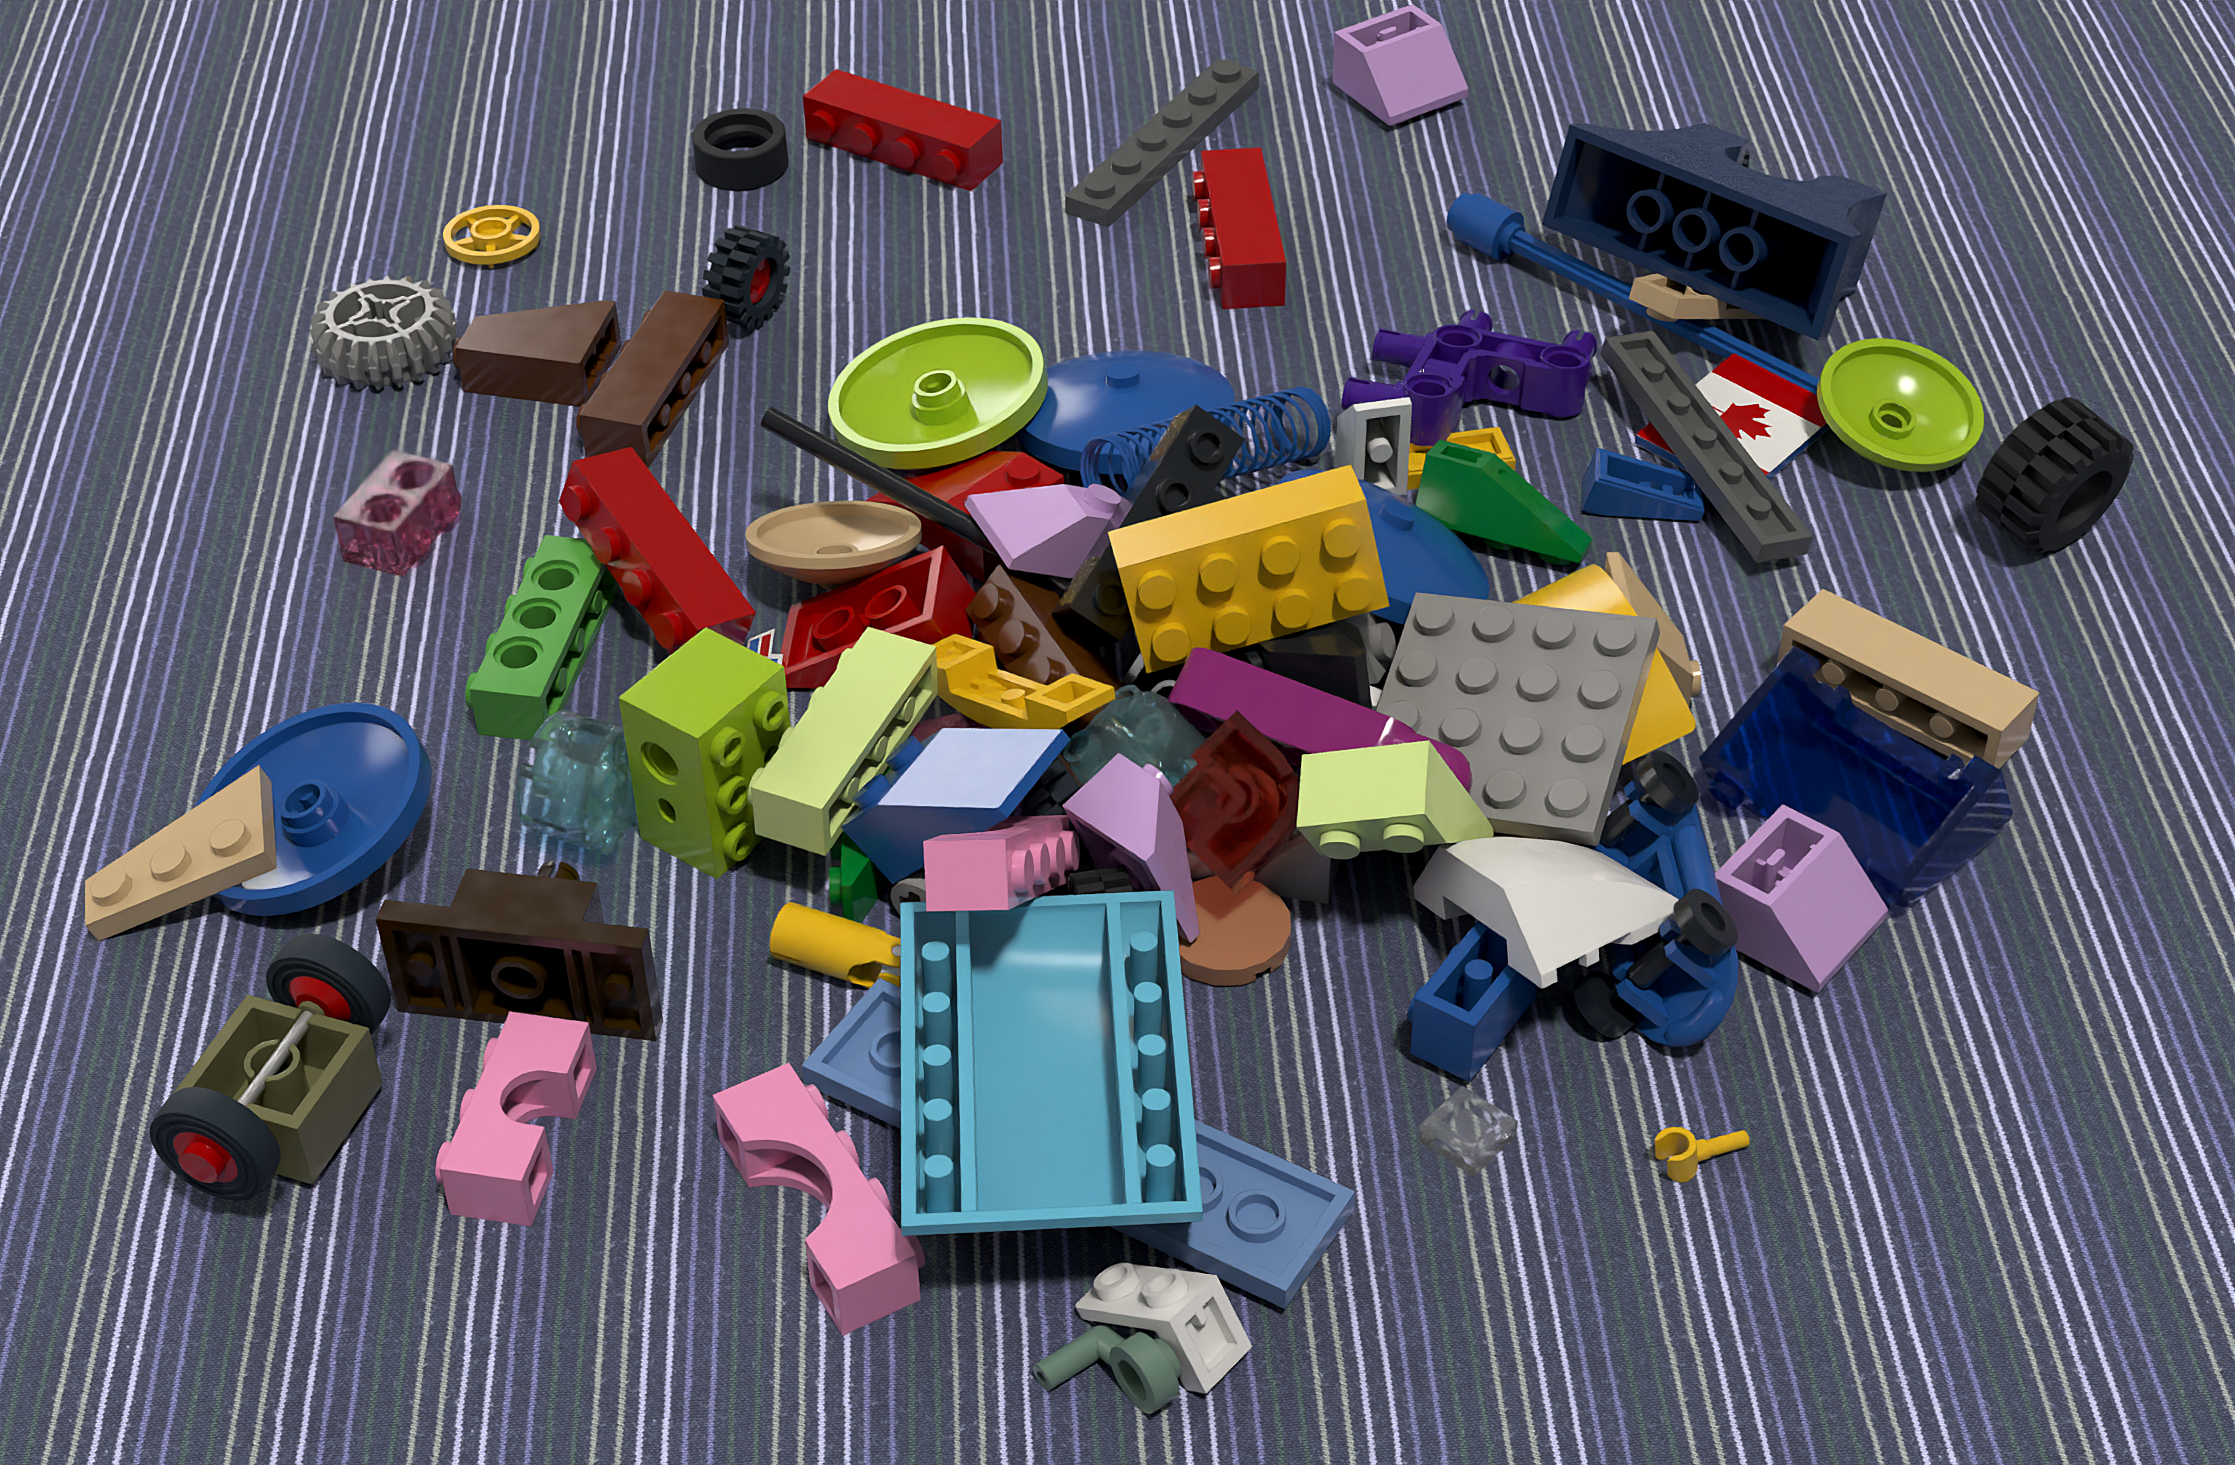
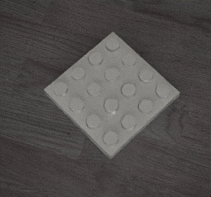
M1416 592L1376 711L1405 723L1418 734L1450 745L1464 754L1470 763L1473 779L1469 795L1489 820L1494 832L1598 846L1659 640L1660 630L1657 618Z

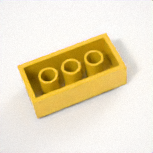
M1351 464L1108 532L1147 673L1185 663L1191 650L1195 647L1223 653L1390 606L1367 501Z

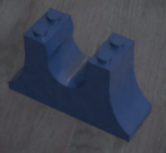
M1579 122L1569 125L1542 225L1819 341L1827 338L1840 298L1855 293L1887 193L1843 176H1818L1814 180L1799 181L1774 177L1742 166L1749 140L1707 123L1672 130L1639 131L1608 128Z

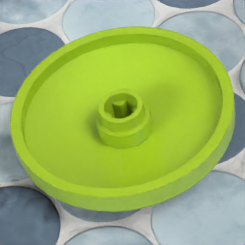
M965 317L938 320L893 334L874 344L851 361L832 386L828 399V413L839 443L881 467L892 469L938 467L979 455L1004 442L1023 428L1036 414L1045 399L1048 390V373L1043 354L1036 340L1015 325L987 318Z

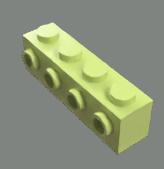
M867 627L852 649H845L839 659L835 673L824 687H818L814 691L805 714L795 727L787 728L775 755L765 768L760 767L756 770L750 781L747 798L749 804L753 805L755 834L817 854L827 855L843 832L841 826L858 808L852 801L854 795L876 775L883 774L888 767V764L885 762L887 757L908 738L937 696L936 646Z

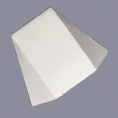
M1517 837L1479 838L1440 845L1413 886L1414 899L1442 919L1446 920L1470 914L1507 939L1508 965L1542 989L1557 982V968L1579 958L1580 965L1588 967L1599 961L1600 947L1610 942L1633 945L1659 932V926L1667 919L1676 921L1673 907L1679 900L1601 852L1562 841Z

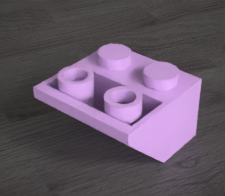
M1414 4L1334 32L1332 83L1389 126L1406 122L1412 117L1434 109L1444 108L1447 104L1468 97L1469 88L1442 24Z
M1783 804L1715 873L1723 906L1737 928L1738 941L1735 944L1736 950L1816 993L1820 992L1887 918L1888 908L1841 834Z

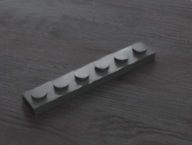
M1216 59L1065 196V213L1109 228L1259 88V71L1241 66L1233 60Z
M1647 331L1605 337L1601 357L1756 563L1806 555L1813 538L1812 534L1655 332Z

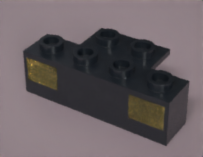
M1194 405L1175 415L1051 614L1099 647L1121 641L1132 623L1108 532L1228 499L1215 490V487L1245 438L1198 405Z

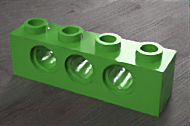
M545 535L534 558L529 557L523 571V581L516 595L508 597L505 605L504 619L497 633H491L487 640L485 658L478 672H472L467 681L465 691L466 705L474 711L479 735L549 742L619 589L618 582L607 567L596 558L592 547L586 539Z

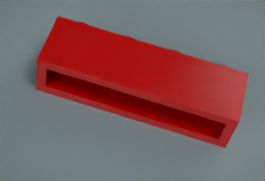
M838 69L832 71L803 95L807 139L968 191L974 190L1003 163L1002 126L999 119Z
M1262 148L1201 151V171H1192L1193 201L1197 202L1198 228L1202 230L1204 259H1208L1210 289H1219L1222 309L1285 306L1286 258Z
M629 447L573 461L559 499L563 512L570 521L574 522L592 547L596 558L607 567L618 582L628 602L637 608L648 623L658 643L672 655L706 627L743 646L755 618V610L635 450Z

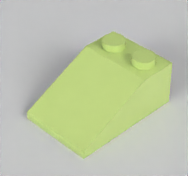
M1429 740L1302 755L1296 827L1321 856L1324 855L1334 859H1350L1356 857L1359 852L1381 850L1412 853L1421 850L1423 846L1450 844L1479 838H1493L1494 829L1491 823Z

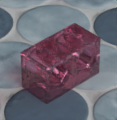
M393 450L333 516L343 562L403 577L415 562L427 553L433 541L449 523L457 518L461 510V494L457 490L453 465Z

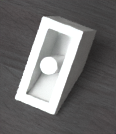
M1410 398L1353 404L1337 416L1335 461L1338 468L1351 464L1357 478L1380 486L1398 496L1407 495L1412 413Z

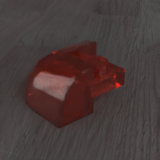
M1238 710L1191 755L1197 765L1173 787L1174 793L1169 796L1183 822L1186 847L1236 896L1285 848L1297 828L1299 801L1298 777L1284 755Z

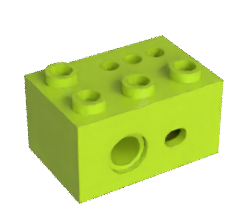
M705 627L618 698L640 838L717 880L736 862L744 860L752 852L753 848L765 838L755 834L753 805L749 804L747 798L748 788L756 770L760 767L765 768L775 755L784 732L787 728L791 727L784 666Z

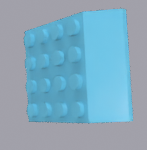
M1174 890L1037 896L1010 910L926 912V902L900 903L902 1236L1203 1221Z

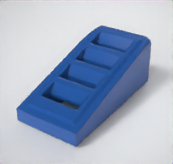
M1596 448L1582 481L1581 511L1606 516L1700 521L1704 514V492L1688 473Z

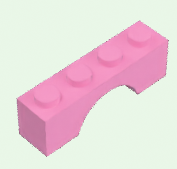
M1069 816L1008 817L984 832L940 835L923 841L926 912L1010 910L1067 883L1071 870H1077L1080 861L1079 837L1076 831H1069Z
M787 1063L713 1095L719 1141L748 1187L785 1186L795 1188L814 1196L829 1210L821 1224L805 1239L810 1285L842 1336L921 1300L918 1269L925 1266L922 1247L916 1235L902 1236V1229L898 1227L892 1218V1208L885 1189L877 1178L866 1179L860 1170L858 1153L850 1136L844 1130L834 1131L828 1122L829 1115L825 1102L814 1084L804 1086L790 1063Z

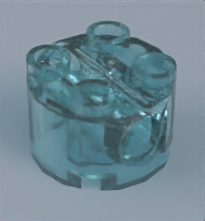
M1135 685L1121 687L1115 692L1116 699L1108 703V706L1092 719L1085 730L1078 731L1070 737L1071 740L1064 747L1063 757L1076 774L1082 785L1081 788L1118 753L1140 767H1144L1147 763L1153 765L1171 783L1174 793L1169 797L1182 822H1185L1195 813L1210 792L1214 781L1206 774L1210 762L1217 767V753L1211 741L1167 698L1153 691L1142 692Z
M560 710L544 721L535 732L528 746L539 750L534 765L522 762L516 792L519 820L524 826L532 828L533 831L609 855L629 830L632 822L638 823L623 727L575 712Z

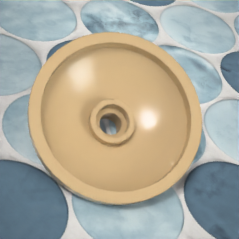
M825 501L791 506L768 513L756 519L747 527L745 538L747 550L763 565L795 580L816 583L824 589L832 590L903 560L921 541L922 530L921 521L915 514L897 506L867 501Z

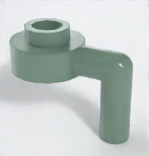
M1103 1325L1090 1329L1033 1365V1372L1037 1381L1046 1391H1050L1097 1360L1102 1359L1112 1367L1119 1385L1130 1401L1147 1414H1152L1178 1397V1378L1182 1375L1181 1365L1176 1354L1163 1339L1156 1338L1153 1340L1147 1334L1137 1332L1125 1340L1112 1329Z

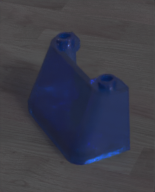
M1793 645L1699 757L1703 770L1710 780L1706 788L1715 799L1726 807L1736 810L1741 805L1764 821H1767L1783 804L1839 832L1886 907L1890 909L1893 904L1903 908L1910 907L1995 839L2013 818L2003 772L1976 755L1965 766L1963 759L1953 753L1945 761L1856 707L1853 704L1849 690L1843 686L1838 685L1833 689L1828 684L1818 681L1814 674L1821 667L1819 660Z

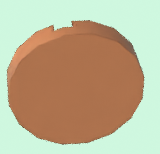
M1211 876L1192 882L1200 934L1191 943L1178 935L1181 972L1190 979L1214 986H1235L1256 981L1257 973L1263 972L1269 967L1271 973L1283 963L1291 947L1290 911L1278 894L1262 883L1238 876Z

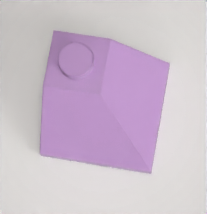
M1061 484L969 495L965 507L1008 569L1073 578L1122 499L1112 489L1098 484H1091L1088 488Z
M1118 753L1062 806L1098 869L1123 865L1128 873L1129 885H1132L1133 892L1174 890L1178 935L1191 943L1200 932L1183 822L1169 797L1174 793V789L1168 779L1153 765L1147 763L1144 767H1140Z

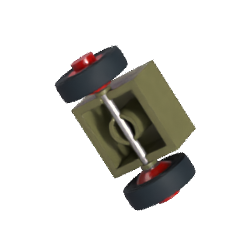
M301 934L283 945L271 961L266 973L267 988L274 1002L247 994L173 1092V1095L165 1101L154 1116L149 1133L156 1153L170 1170L196 1189L217 1198L244 1201L255 1197L261 1192L275 1173L313 1184L383 1084L371 1035L379 1027L389 1010L391 1003L389 987L379 970L364 955L339 940L319 934Z

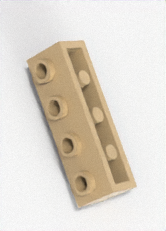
M1825 589L1816 594L1783 626L1776 671L1989 777H1992L2029 738L2040 692Z

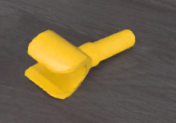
M1669 1127L1659 1132L1655 1138V1157L1659 1160H1665L1670 1157L1667 1160V1175L1676 1182H1688L1697 1173L1698 1162L1710 1159V1157L1748 1147L1750 1139L1747 1132L1741 1130L1707 1140L1700 1139L1696 1141L1695 1136L1689 1130L1682 1127Z

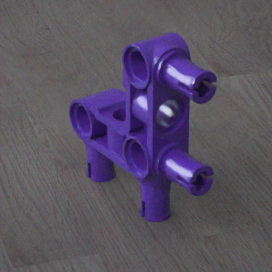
M1475 310L1465 311L1461 315L1458 324L1438 327L1432 333L1428 332L1425 336L1380 328L1373 344V361L1401 365L1410 368L1404 380L1402 382L1398 381L1396 385L1350 376L1343 389L1341 408L1345 411L1353 404L1409 397L1412 403L1410 443L1419 446H1434L1439 440L1447 441V438L1456 430L1460 423L1461 410L1464 403L1472 401V399L1479 400L1485 398L1519 405L1521 409L1543 412L1551 416H1574L1583 410L1585 390L1592 375V364L1590 361L1598 349L1597 340L1594 335L1586 331L1581 340H1578L1580 330L1570 331L1565 336L1562 345L1493 332V321L1487 313L1480 311L1476 319L1473 320ZM1500 365L1512 368L1517 375L1506 373Z

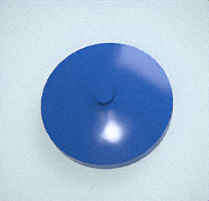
M1140 350L1089 354L1046 368L1048 373V390L1045 399L1036 414L1016 433V436L1020 443L1036 457L1063 468L1080 471V458L1084 446L1092 437L1174 418L1175 415L1194 405H1198L1203 410L1234 403L1235 396L1231 384L1221 373L1191 358L1170 353ZM1222 416L1221 422L1226 425L1227 419ZM1162 427L1160 430L1165 432L1166 428ZM1149 430L1147 433L1151 436L1153 431ZM1157 433L1155 441L1158 443L1162 436ZM1135 434L1134 437L1138 439L1139 434ZM1143 437L1141 444L1148 453L1149 440ZM1130 440L1129 444L1135 452L1136 444ZM1107 442L1099 455V474H1109L1108 453L1111 443ZM1116 447L1112 455L1113 474H1123L1121 465L1122 455ZM1139 448V462L1142 469L1146 459ZM1094 453V456H1093V471H1094L1095 453Z
M1308 469L1294 471L1284 476L1278 484L1325 472L1326 470ZM1357 478L1367 501L1390 605L1389 607L1371 611V613L1405 625L1416 592L1487 600L1490 587L1486 572L1476 556L1460 538L1440 521L1413 503L1380 486Z
M359 702L332 704L286 719L263 732L240 749L209 782L196 806L260 765L272 782L277 869L211 896L221 905L243 914L256 916L289 914L317 906L339 896L380 868L399 849L414 829L425 808L430 792L432 779L430 758L426 748L409 723L394 711L375 704Z

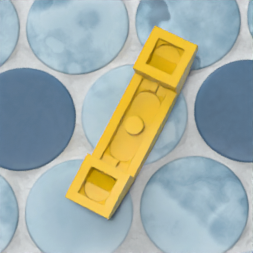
M953 634L932 644V646H936L937 695L962 714L992 729H1060L1116 699L1113 686L1074 673L1046 686L997 669L993 646L958 634Z

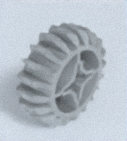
M387 275L383 280L373 281L368 277L367 282L355 285L348 283L346 291H333L329 295V301L317 304V313L310 317V333L312 337L310 342L313 355L317 357L318 365L323 368L325 376L335 377L339 385L353 382L357 390H361L368 385L375 386L378 391L386 385L395 384L401 388L402 383L406 381L421 382L422 374L438 373L439 364L451 361V351L458 336L455 312L451 309L450 301L444 298L442 289L431 288L429 281L414 283L411 276H406L401 280H393L390 275Z

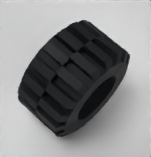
M2065 397L2060 401L2057 399L2037 410L2020 423L1995 451L1977 486L1976 493L1978 494L1975 503L1979 508L1978 511L2031 555L2039 556L2042 554L2045 556L2053 553L2084 534L2113 503L2130 472L2129 470L2134 459V454L2132 453L2134 449L2133 444L2079 400H2074L2072 397Z

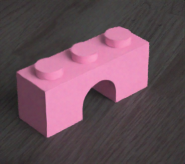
M509 1012L499 1037H493L489 1040L484 1053L482 1075L476 1088L466 1091L460 1107L459 1126L452 1141H446L442 1144L436 1160V1180L439 1184H443L451 1215L532 1226L554 1171L545 1126L525 1123L545 1116L577 1118L597 1070L588 1022Z

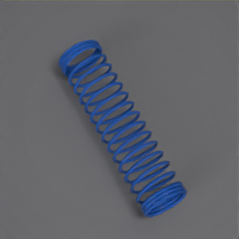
M1302 386L1205 410L1213 417L1217 414L1216 419L1221 421L1222 416L1227 419L1226 426L1230 428L1232 423L1238 434L1243 438L1242 428L1243 420H1245L1251 429L1255 445V455L1253 458L1249 454L1244 440L1241 445V461L1236 455L1233 458L1239 467L1233 469L1232 460L1220 481L1284 465L1288 462L1291 463L1318 456L1326 448L1331 435V420L1325 403L1312 389ZM1291 395L1301 398L1309 405L1318 424V438L1315 446L1309 452H1306L1310 442L1309 425L1305 413L1299 404L1290 397ZM1286 401L1295 406L1303 419L1306 440L1302 450L1296 448L1297 430L1293 417L1285 407ZM1260 407L1265 409L1264 418L1259 412ZM1248 410L1252 412L1251 421L1246 415ZM1283 411L1292 427L1293 444L1285 433ZM1235 413L1240 416L1239 426L1233 418ZM1268 413L1271 414V426L1274 437L1280 446L1279 452L1272 444V437L1267 425ZM1256 416L1264 427L1265 438L1268 443L1267 454L1259 446L1255 430ZM1173 418L1092 437L1084 446L1080 458V473L1084 487L1088 488L1091 484L1102 485L1098 470L1099 455L1103 446L1108 442L1111 443L1108 453L1110 480L1116 492L1123 499L1125 494L1119 489L1113 474L1112 455L1114 448L1116 447L1122 455L1121 465L1123 475L1128 484V491L1141 470L1139 448L1147 461L1152 453L1153 445L1154 447L1157 445L1155 441L1156 434L1158 433L1162 436L1164 432L1160 429L1162 427L1167 429ZM1149 430L1153 431L1151 436L1147 433ZM1135 434H1139L1138 439L1134 437ZM1143 437L1149 440L1148 453L1141 444ZM1130 440L1136 444L1135 452L1129 444ZM1272 452L1277 456L1275 459L1270 458ZM1094 453H1095L1094 471H1093V456H1094ZM1259 454L1265 459L1262 463L1257 461ZM1246 457L1252 462L1249 466L1244 465Z

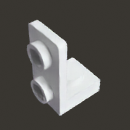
M1126 1262L1118 1263L1102 1271L1094 1280V1287L1075 1305L1083 1320L1155 1330L1159 1338L1163 1339L1176 1354L1182 1369L1180 1379L1188 1391L1207 1394L1252 1348L1217 1275L1136 1265Z

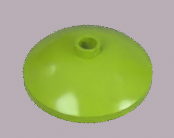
M1872 338L1845 345L1828 359L1818 380V404L1830 428L1853 451L1874 463L1888 468L1914 472L1936 471L1948 468L1959 463L1972 452L1983 431V406L1977 391L1967 377L1942 356L1910 342L1888 338Z

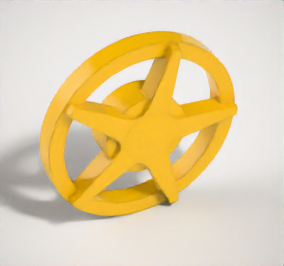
M489 205L465 211L454 217L445 226L443 231L444 245L449 255L466 263L489 265V268H494V265L517 259L531 250L537 249L541 237L540 225L536 216L523 208L509 205ZM522 223L527 224L531 228L528 236L513 234V232ZM464 226L470 230L471 237L453 241L455 234Z

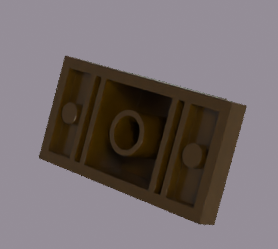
M554 861L543 863L538 870L537 876L466 869L450 907L384 900L376 917L398 1012L500 1024L505 1023L509 1012L588 1022L591 1034L657 1041L663 1024L649 928L604 924L597 882L580 881L578 872L565 862L560 861L554 878H550L555 867Z

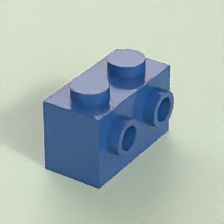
M1478 920L1461 942L1452 948L1446 960L1428 982L1418 989L1407 1012V1021L1412 1023L1410 1053L1469 1082L1536 999L1538 988L1536 984L1508 965L1507 939Z

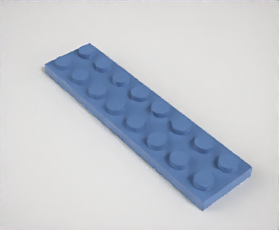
M879 978L802 1064L803 1082L806 1085L814 1084L819 1091L900 1129L901 987ZM1195 1120L1203 1221L1109 1227L1200 1270L1217 1275L1218 1278L1286 1309L1354 1211L1355 1191Z

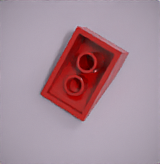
M985 451L979 455L952 464L915 469L902 477L969 515L971 514L965 507L969 495L1064 484V476L1026 453ZM880 492L866 500L867 502L897 506L915 514L921 521L922 538L919 543L929 550L944 546L958 568L984 584L999 564L1006 566L1002 559Z
M940 546L791 605L780 654H783L782 666H784L786 688L817 689L818 687H824L835 673L842 653L845 649H852L867 627L929 645L953 634L972 639L974 622L965 609L976 593L946 548Z

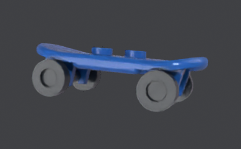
M1655 750L1637 766L1640 782L1632 780L1624 787L1625 795L1629 799L1606 817L1598 846L1570 844L1603 853L1679 899L1673 907L1676 921L1667 919L1659 926V932L1633 945L1611 942L1616 961L1611 967L1613 975L1620 979L1621 982L1618 983L1604 972L1591 971L1575 984L1573 995L1583 1017L1601 1034L1610 1038H1618L1636 1024L1638 1030L1655 1043L1677 1048L1691 1046L1707 1038L1723 1022L1729 1011L1738 985L1739 960L1735 947L1738 941V932L1734 921L1723 906L1697 811L1696 802L1699 799L1697 785L1687 769L1677 759L1664 751Z

